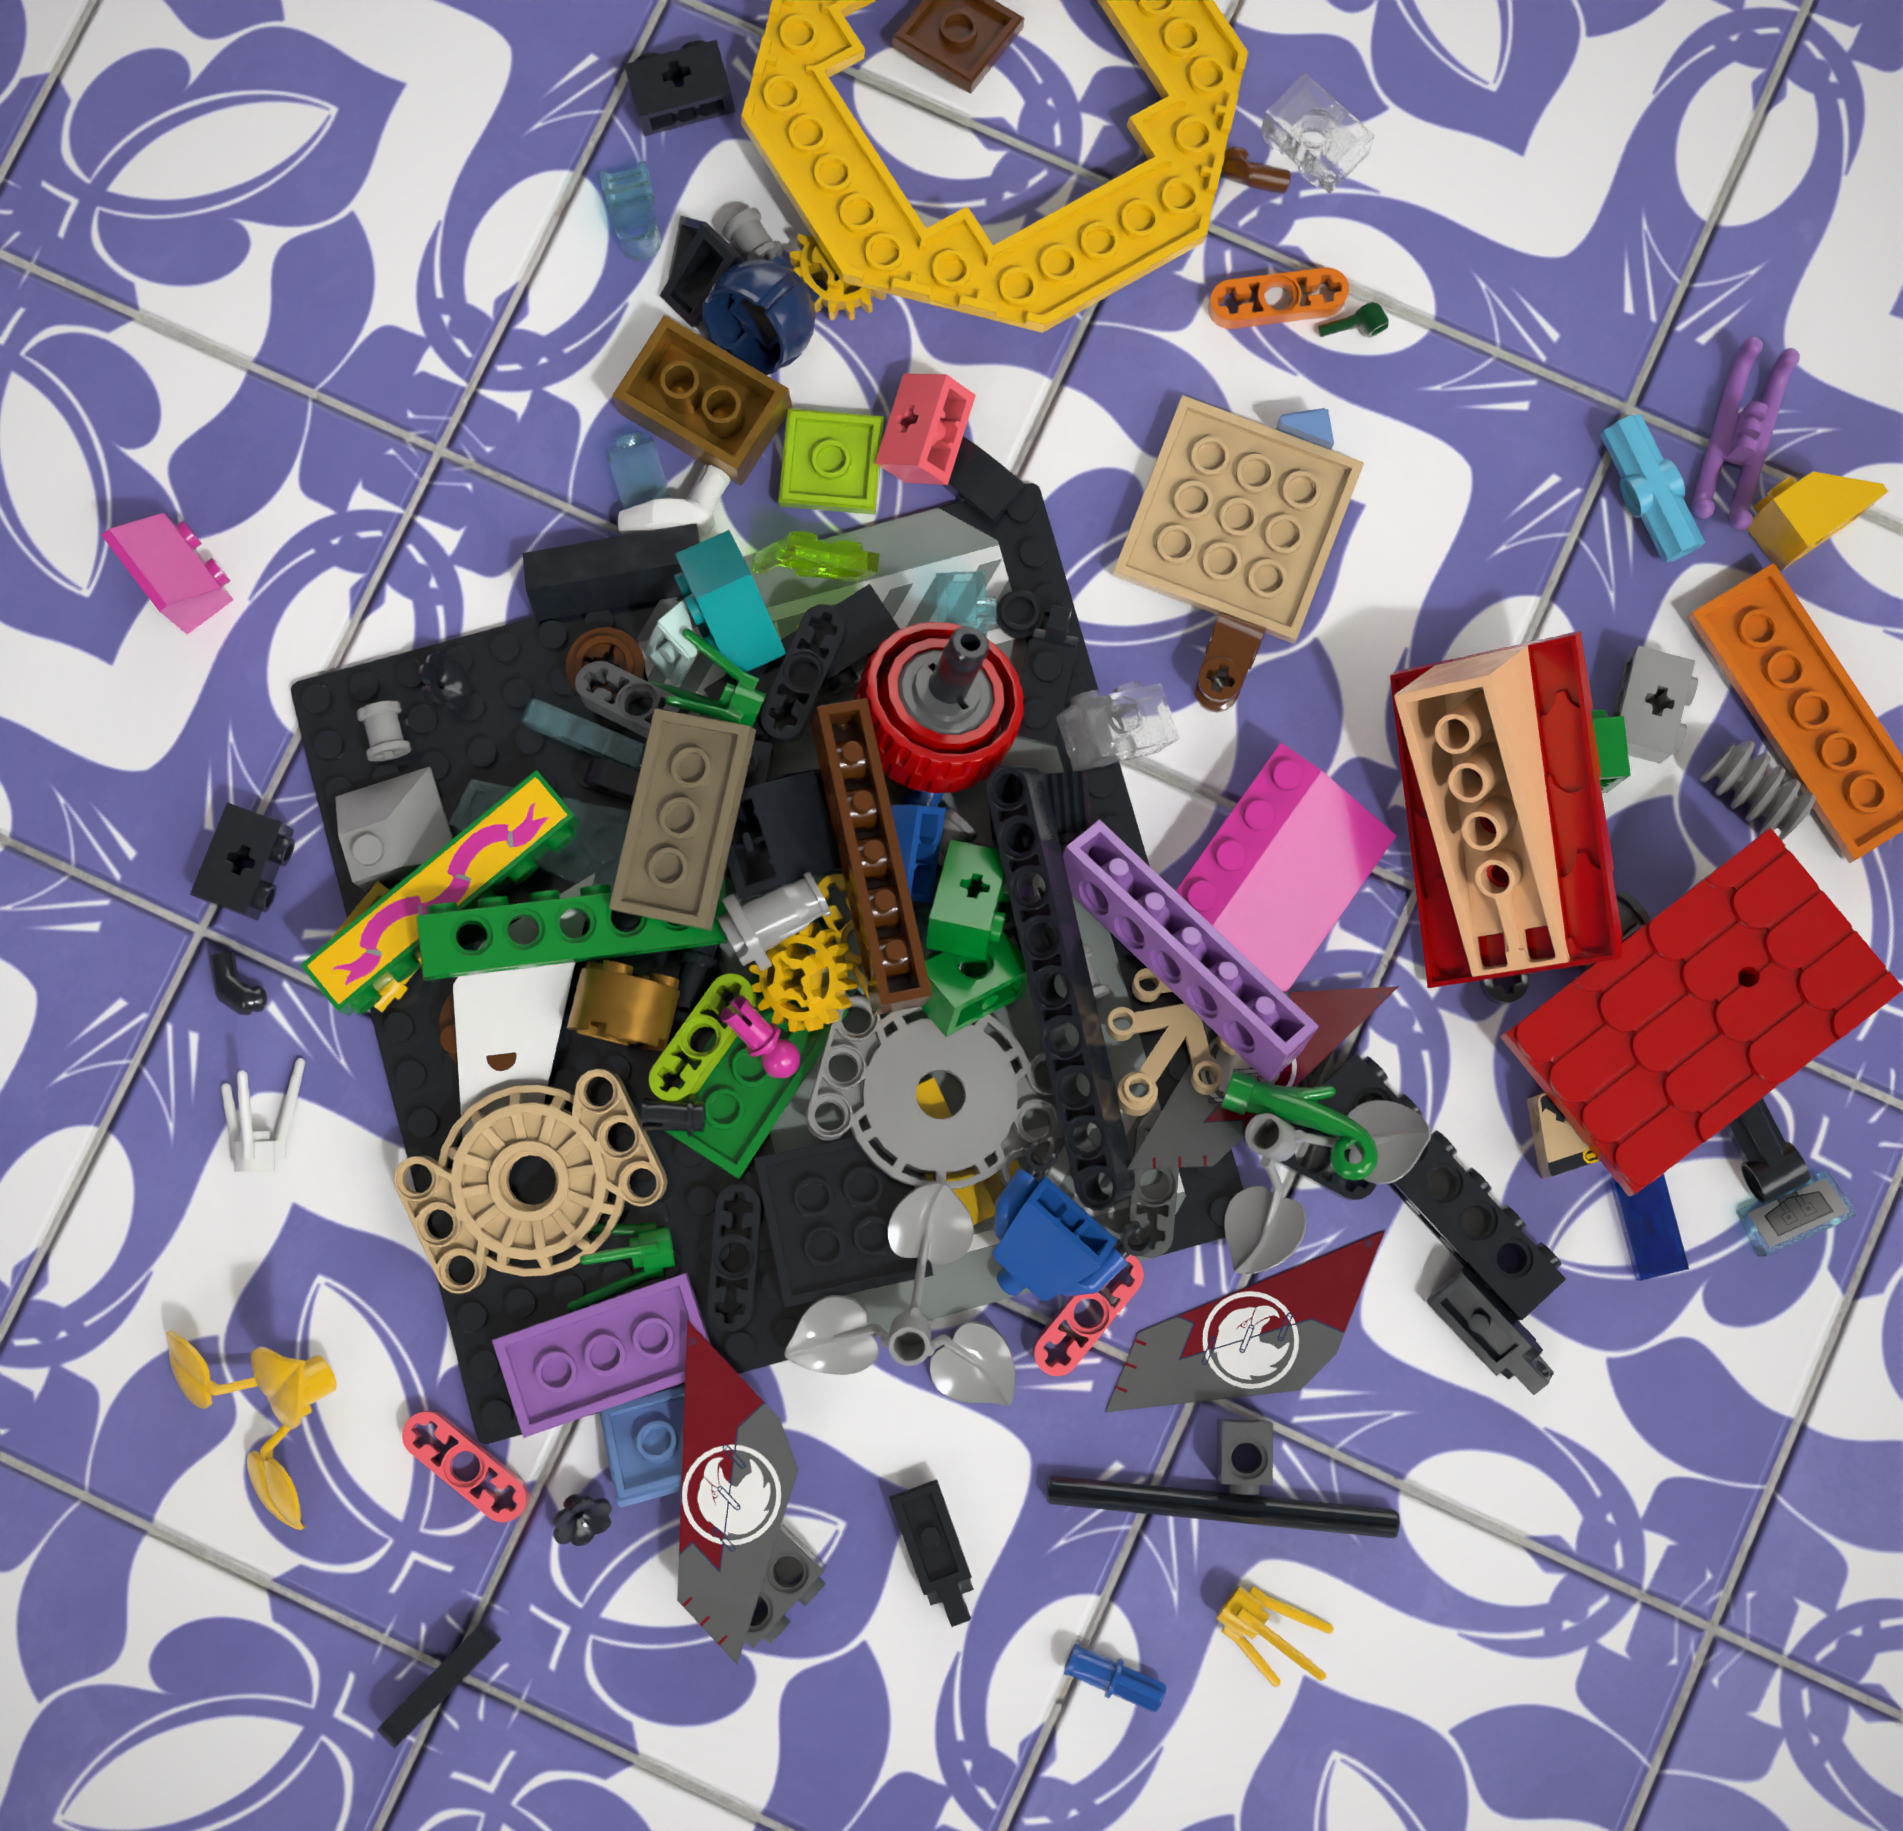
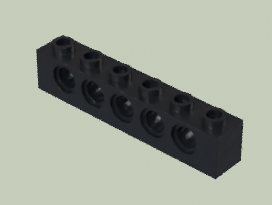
M1357 1053L1348 1058L1318 1086L1335 1087V1095L1314 1101L1348 1116L1357 1107L1358 1101L1362 1096H1371L1376 1100H1386L1402 1104L1422 1116V1112L1410 1098L1403 1093L1397 1097L1385 1085L1384 1081L1388 1079V1076L1372 1058L1367 1056L1362 1060ZM1436 1130L1431 1134L1428 1144L1413 1168L1399 1180L1387 1185L1462 1266L1466 1265L1517 1320H1523L1566 1280L1557 1269L1562 1263L1545 1244L1540 1242L1535 1246L1522 1232L1527 1227L1522 1218L1508 1205L1500 1208L1488 1195L1492 1190L1489 1183L1472 1167L1465 1171L1452 1157L1457 1153L1456 1148L1442 1133ZM1434 1169L1444 1172L1449 1178V1191L1442 1198L1435 1197L1427 1188V1177ZM1470 1206L1477 1208L1484 1217V1227L1475 1236L1465 1231L1461 1221L1464 1211ZM1505 1244L1514 1247L1519 1255V1263L1516 1269L1510 1273L1504 1272L1497 1263V1253Z

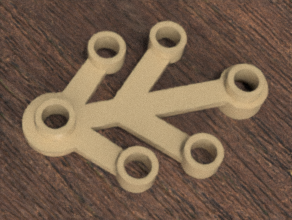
M1148 968L1138 971L1132 983L1134 996L1143 1002H1152L1161 993L1173 992ZM1143 979L1152 980L1156 985V989L1154 991H1145L1140 987L1139 981ZM1185 1003L1140 1012H1133L1126 1007H1118L1110 1012L1106 1022V1031L1111 1038L1117 1041L1128 1040L1133 1034L1167 1028L1139 1072L1128 1073L1120 1080L1116 1094L1119 1108L1124 1113L1131 1116H1142L1153 1108L1158 1096L1156 1082L1184 1039L1186 1040L1193 1068L1191 1075L1193 1088L1198 1093L1204 1095L1213 1094L1219 1089L1223 1081L1222 1068L1212 1061L1202 1019ZM1124 1018L1130 1023V1028L1124 1031L1118 1030L1114 1026L1113 1020ZM1217 1035V1045L1223 1053L1227 1055L1238 1054ZM1209 1071L1214 1075L1216 1082L1205 1084L1199 1079L1198 1073ZM1141 1084L1145 1087L1147 1095L1136 1097L1131 1094L1129 1086Z

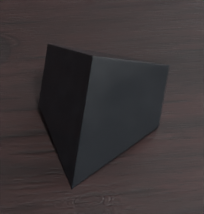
M680 216L668 280L659 296L694 328L703 322V302L708 298L713 285L730 267L742 263L741 255L707 222Z

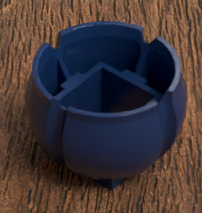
M779 255L772 261L748 260L730 267L713 285L708 298L703 302L702 316L704 326L710 339L716 346L723 350H731L733 356L765 375L773 374L778 369L792 364L807 348L814 333L816 317L814 304L820 296Z

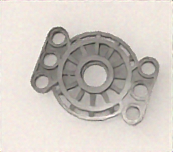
M853 996L849 998L852 1002L851 1007L864 1009L870 1018V1026L865 1032L853 1034L847 1031L842 1023V1014L846 1009H837L840 1020L830 1025L806 1111L808 1129L815 1137L831 1141L840 1138L851 1128L856 1142L873 1164L891 1178L914 1188L927 1183L942 1181L948 1183L953 1190L963 1189L988 1179L997 1171L1001 1183L1005 1187L1011 1179L1009 1170L1012 1161L1018 1157L1026 1158L1028 1147L1039 1139L1042 1140L1034 1148L1033 1157L1040 1164H1046L1050 1161L1060 1127V1120L1053 1088L1047 1089L1040 1086L1034 1076L1036 1066L1046 1061L1044 1052L1039 1053L1028 1062L1022 1046L1013 1034L990 1014L976 1021L975 1025L970 1024L945 1037L930 1018L919 1019L906 1024L903 1016L916 1011H923L921 1007L894 1011L881 1020L879 1015L873 1016L868 999ZM892 1023L895 1032L886 1037L884 1028ZM986 1025L1000 1034L1011 1049L1004 1052L996 1040L984 1032ZM840 1054L847 1055L854 1060L857 1072L852 1080L839 1082L830 1075L828 1065L834 1056ZM1017 1058L1021 1070L1015 1074L1010 1062ZM946 1071L954 1075L961 1082L964 1090V1103L960 1111L954 1116L946 1119L933 1118L925 1114L919 1107L916 1098L917 1085L920 1079L927 1073ZM824 1103L838 1105L844 1116L842 1125L832 1131L822 1129L815 1120L817 1107ZM1038 1109L1044 1112L1049 1121V1128L1045 1135L1033 1137L1027 1134L1022 1125V1118L1026 1111ZM862 1118H864L868 1130L862 1132L858 1122ZM874 1139L882 1151L895 1160L893 1166L878 1156L869 1144V1141ZM992 1153L995 1164L989 1168L984 1159ZM904 1167H907L917 1172L933 1174L934 1181L914 1178L903 1173L902 1170ZM970 1167L978 1173L964 1180L946 1182V1174L958 1173ZM1048 1170L1040 1171L1035 1179L1040 1182L1044 1176L1047 1177Z

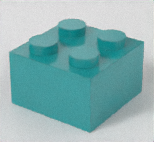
M730 530L675 554L682 572L674 575L702 639L744 672H748L786 654L754 578Z

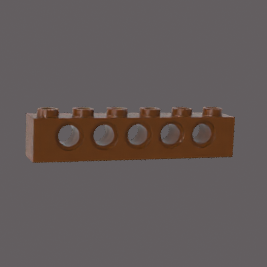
M867 698L817 706L810 725L873 1016L923 1006L932 996Z

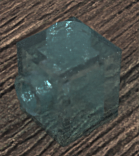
M985 571L936 573L937 622L974 627L985 634L987 638V626L997 625L996 596H986Z

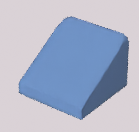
M1320 408L1282 414L1280 416L1276 430L1332 450L1334 438L1328 409Z

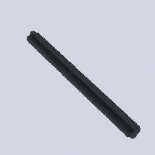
M1051 1476L1047 1482L1046 1499L1048 1503L1053 1505L1384 1538H1396L1400 1529L1399 1513L1393 1509Z

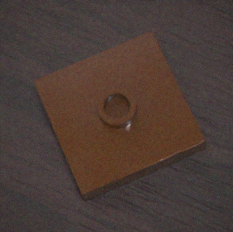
M922 0L894 34L892 47L971 94L1024 28V17L995 0Z

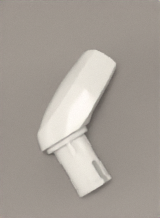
M704 465L686 499H654L620 511L618 515L619 533L621 536L697 523L699 536L702 538L715 526V518L712 513L731 479L719 468L712 465Z

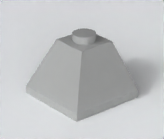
M430 766L335 797L338 836L352 882L365 891L370 890L377 881L385 885L406 878L453 839Z

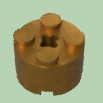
M604 960L602 964L587 961L585 968H582L567 1029L577 1030V1033L627 1046L641 1042L644 1043L643 1049L664 1052L668 1044L680 991H678L680 980L655 973H650V976L632 974L634 967L618 962Z

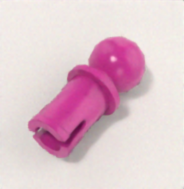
M739 996L730 1001L729 1003L742 1015V1019L737 1013H732L726 1006L720 1014V1019L747 1045V1053L751 1057L761 1055V1064L765 1072L771 1077L788 1078L793 1075L800 1066V1053L795 1044L789 1040L778 1039L781 1032L780 1028L776 1024H768L745 996Z

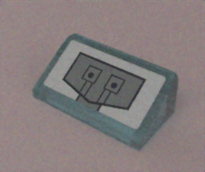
M1828 1170L1811 1176L1809 1182L1767 1203L1762 1204L1756 1201L1735 1210L1757 1257L1772 1255L1857 1216L1853 1205Z

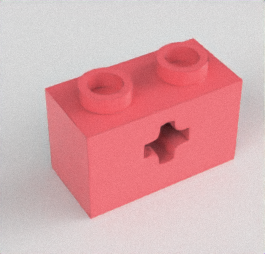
M903 373L875 464L904 483L948 485L976 395L947 374Z

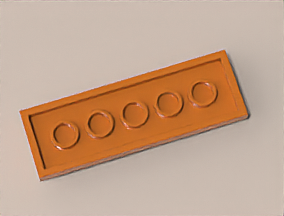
M1772 563L1690 613L1687 618L1793 779L1800 781V789L1803 794L1808 792L1815 794L1816 800L1812 808L1847 861L1851 863L1901 833L1903 831V756L1775 563Z

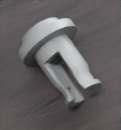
M810 872L804 874L805 878L800 881L782 886L742 907L738 904L734 894L722 899L728 912L718 916L717 919L743 966L755 960L761 972L771 967L772 964L765 951L805 929L813 920L825 915L827 917L831 915L830 908Z

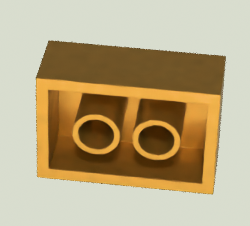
M666 315L662 317L612 395L619 414L701 463L719 468L730 477L731 481L740 486L744 484L786 418L788 408H792L789 388Z

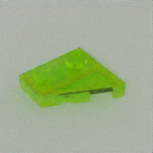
M792 531L789 532L788 536L754 553L752 573L768 575V570L781 566L796 569L797 577L859 582L878 573L880 554L864 551L863 545L855 541L840 540L830 544L818 541V535L814 533Z

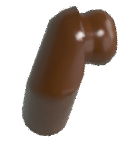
M1230 147L1225 150L1222 174L1227 180L1251 188L1284 194L1287 191L1291 178L1288 169L1249 162V153L1242 147Z

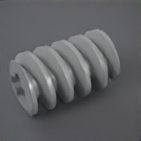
M1749 739L1736 746L1735 741L1713 762L1700 780L1704 783L1718 776L1720 782L1715 791L1718 796L1733 789L1736 793L1730 806L1735 809L1748 802L1751 806L1745 819L1750 822L1763 815L1766 819L1760 832L1763 833L1770 828L1773 830L1778 828L1781 831L1779 838L1783 840L1808 815L1814 805L1816 796L1812 792H1808L1796 798L1801 786L1800 781L1792 779L1781 785L1786 772L1785 768L1780 765L1766 772L1765 770L1771 758L1770 755L1765 752L1751 759L1750 756L1755 743Z

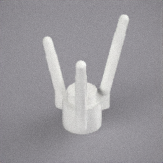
M298 1058L295 1062L274 1141H270V1131H252L247 1072L241 1070L237 1073L240 1127L231 1086L228 1083H224L221 1086L223 1106L231 1142V1159H234V1172L275 1171V1158H286V1138L305 1067V1060L303 1058Z

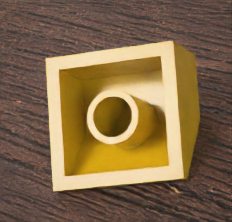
M1813 471L1798 482L1791 475L1772 488L1765 498L1753 506L1757 515L1753 518V522L1747 530L1781 572L1855 521L1889 491L1883 483Z

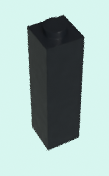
M697 523L523 553L525 587L535 620L541 621L683 596L674 575L682 572L675 554L701 542Z

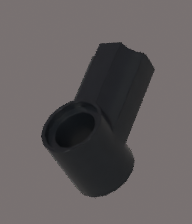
M1763 1098L1726 1126L1743 1160L1741 1171L1745 1182L1760 1203H1767L1810 1181V1174L1804 1159L1793 1144L1784 1140Z

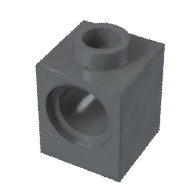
M1217 1419V1481L1220 1484H1229V1493L1260 1494V1485H1273V1422L1268 1420ZM1242 1443L1253 1444L1258 1453L1256 1464L1247 1471L1236 1470L1231 1460L1233 1450Z

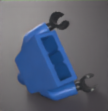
M1042 1139L1036 1140L1026 1151V1166L1023 1170L1019 1168L1016 1170L995 1203L993 1232L1000 1242L992 1254L994 1259L1003 1267L997 1274V1282L1001 1289L1009 1295L1017 1296L1027 1288L1036 1297L1044 1301H1049L1058 1294L1069 1297L1097 1293L1128 1265L1126 1259L1130 1255L1143 1256L1148 1253L1152 1246V1238L1149 1235L1139 1245L1129 1244L1128 1237L1140 1227L1138 1221H1130L1121 1229L1120 1239L1122 1243L1113 1248L1117 1239L1046 1176L1040 1182L1035 1179L1040 1171L1050 1169L1058 1158V1151L1056 1149L1048 1163H1038L1033 1157V1151Z

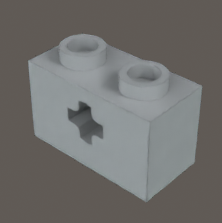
M1639 645L1626 656L1611 717L1624 716L1628 755L1660 764L1670 757L1673 752L1678 753L1680 751L1687 729L1686 724L1680 723L1684 706L1691 705L1698 686V678L1692 676L1695 660ZM1651 697L1656 698L1655 707L1662 710L1657 715L1652 714L1653 706L1646 702Z

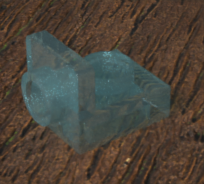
M633 431L613 438L614 446L606 448V453L624 510L654 499L671 497L652 435L642 437L641 431Z

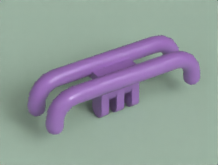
M1749 337L1743 342L1732 364L1691 505L1692 514L1695 518L1699 520L1709 518L1715 511V504L1712 499L1723 461L1742 466L1728 519L1730 527L1735 531L1746 530L1753 522L1750 508L1788 380L1793 369L1800 361V354L1796 349H1785L1777 358L1772 368L1762 401L1749 402L1738 413L1750 371L1755 359L1762 350V341L1757 337Z

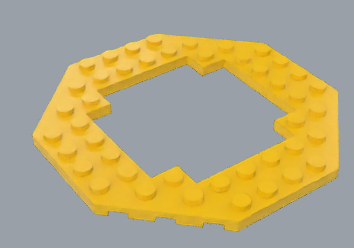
M772 0L765 33L761 40L753 70L750 89L741 115V125L842 282L1043 333L1204 243L1222 171L1228 136L1237 105L1240 83L1248 56L1247 49L1214 0H1097L1162 98V100L1129 117L1127 128L1148 160L995 245H992L968 206L926 228L829 79V77L864 59L865 48L845 17L877 0Z

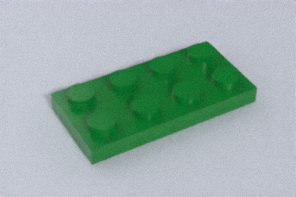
M752 975L748 981L751 986L760 982L759 975ZM756 992L757 1006L755 1010L768 1024H773L771 1021L774 1010L771 1008L760 1011L758 1005L765 997L762 992ZM792 999L790 1001L793 1005L801 1008L797 1000ZM808 1006L801 1008V1009L809 1010ZM848 1009L842 1014V1022L849 1012ZM723 1021L720 1024L724 1029L728 1026ZM788 1021L777 1024L781 1030L778 1039L791 1041L800 1053V1066L788 1078H774L768 1075L761 1064V1055L751 1057L746 1051L747 1045L737 1036L695 1095L696 1101L706 1102L704 1132H695L693 1137H688L687 1131H663L739 1180L822 1054L831 1023H824L823 1029L808 1032L806 1027L804 1030L791 1032L789 1031ZM716 1031L701 1053L713 1048L717 1040ZM694 1063L692 1068L696 1070L700 1064ZM682 1081L677 1089L680 1090L684 1086L685 1082Z

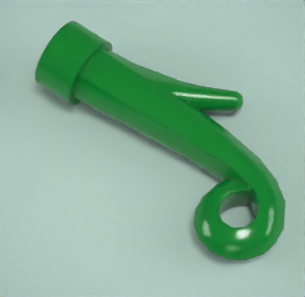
M1236 1069L1233 1070L1221 1108L1244 1115L1245 1112L1257 1115L1269 1113L1288 1123L1308 1127L1338 1137L1339 1139L1332 1148L1330 1160L1336 1173L1345 1179L1359 1180L1366 1178L1377 1165L1378 1152L1376 1144L1368 1131L1353 1119L1330 1107L1314 1102L1335 1095V1087L1307 1088L1280 1086L1257 1081L1256 1076ZM1354 1146L1361 1154V1162L1356 1164L1348 1162L1344 1157V1151Z

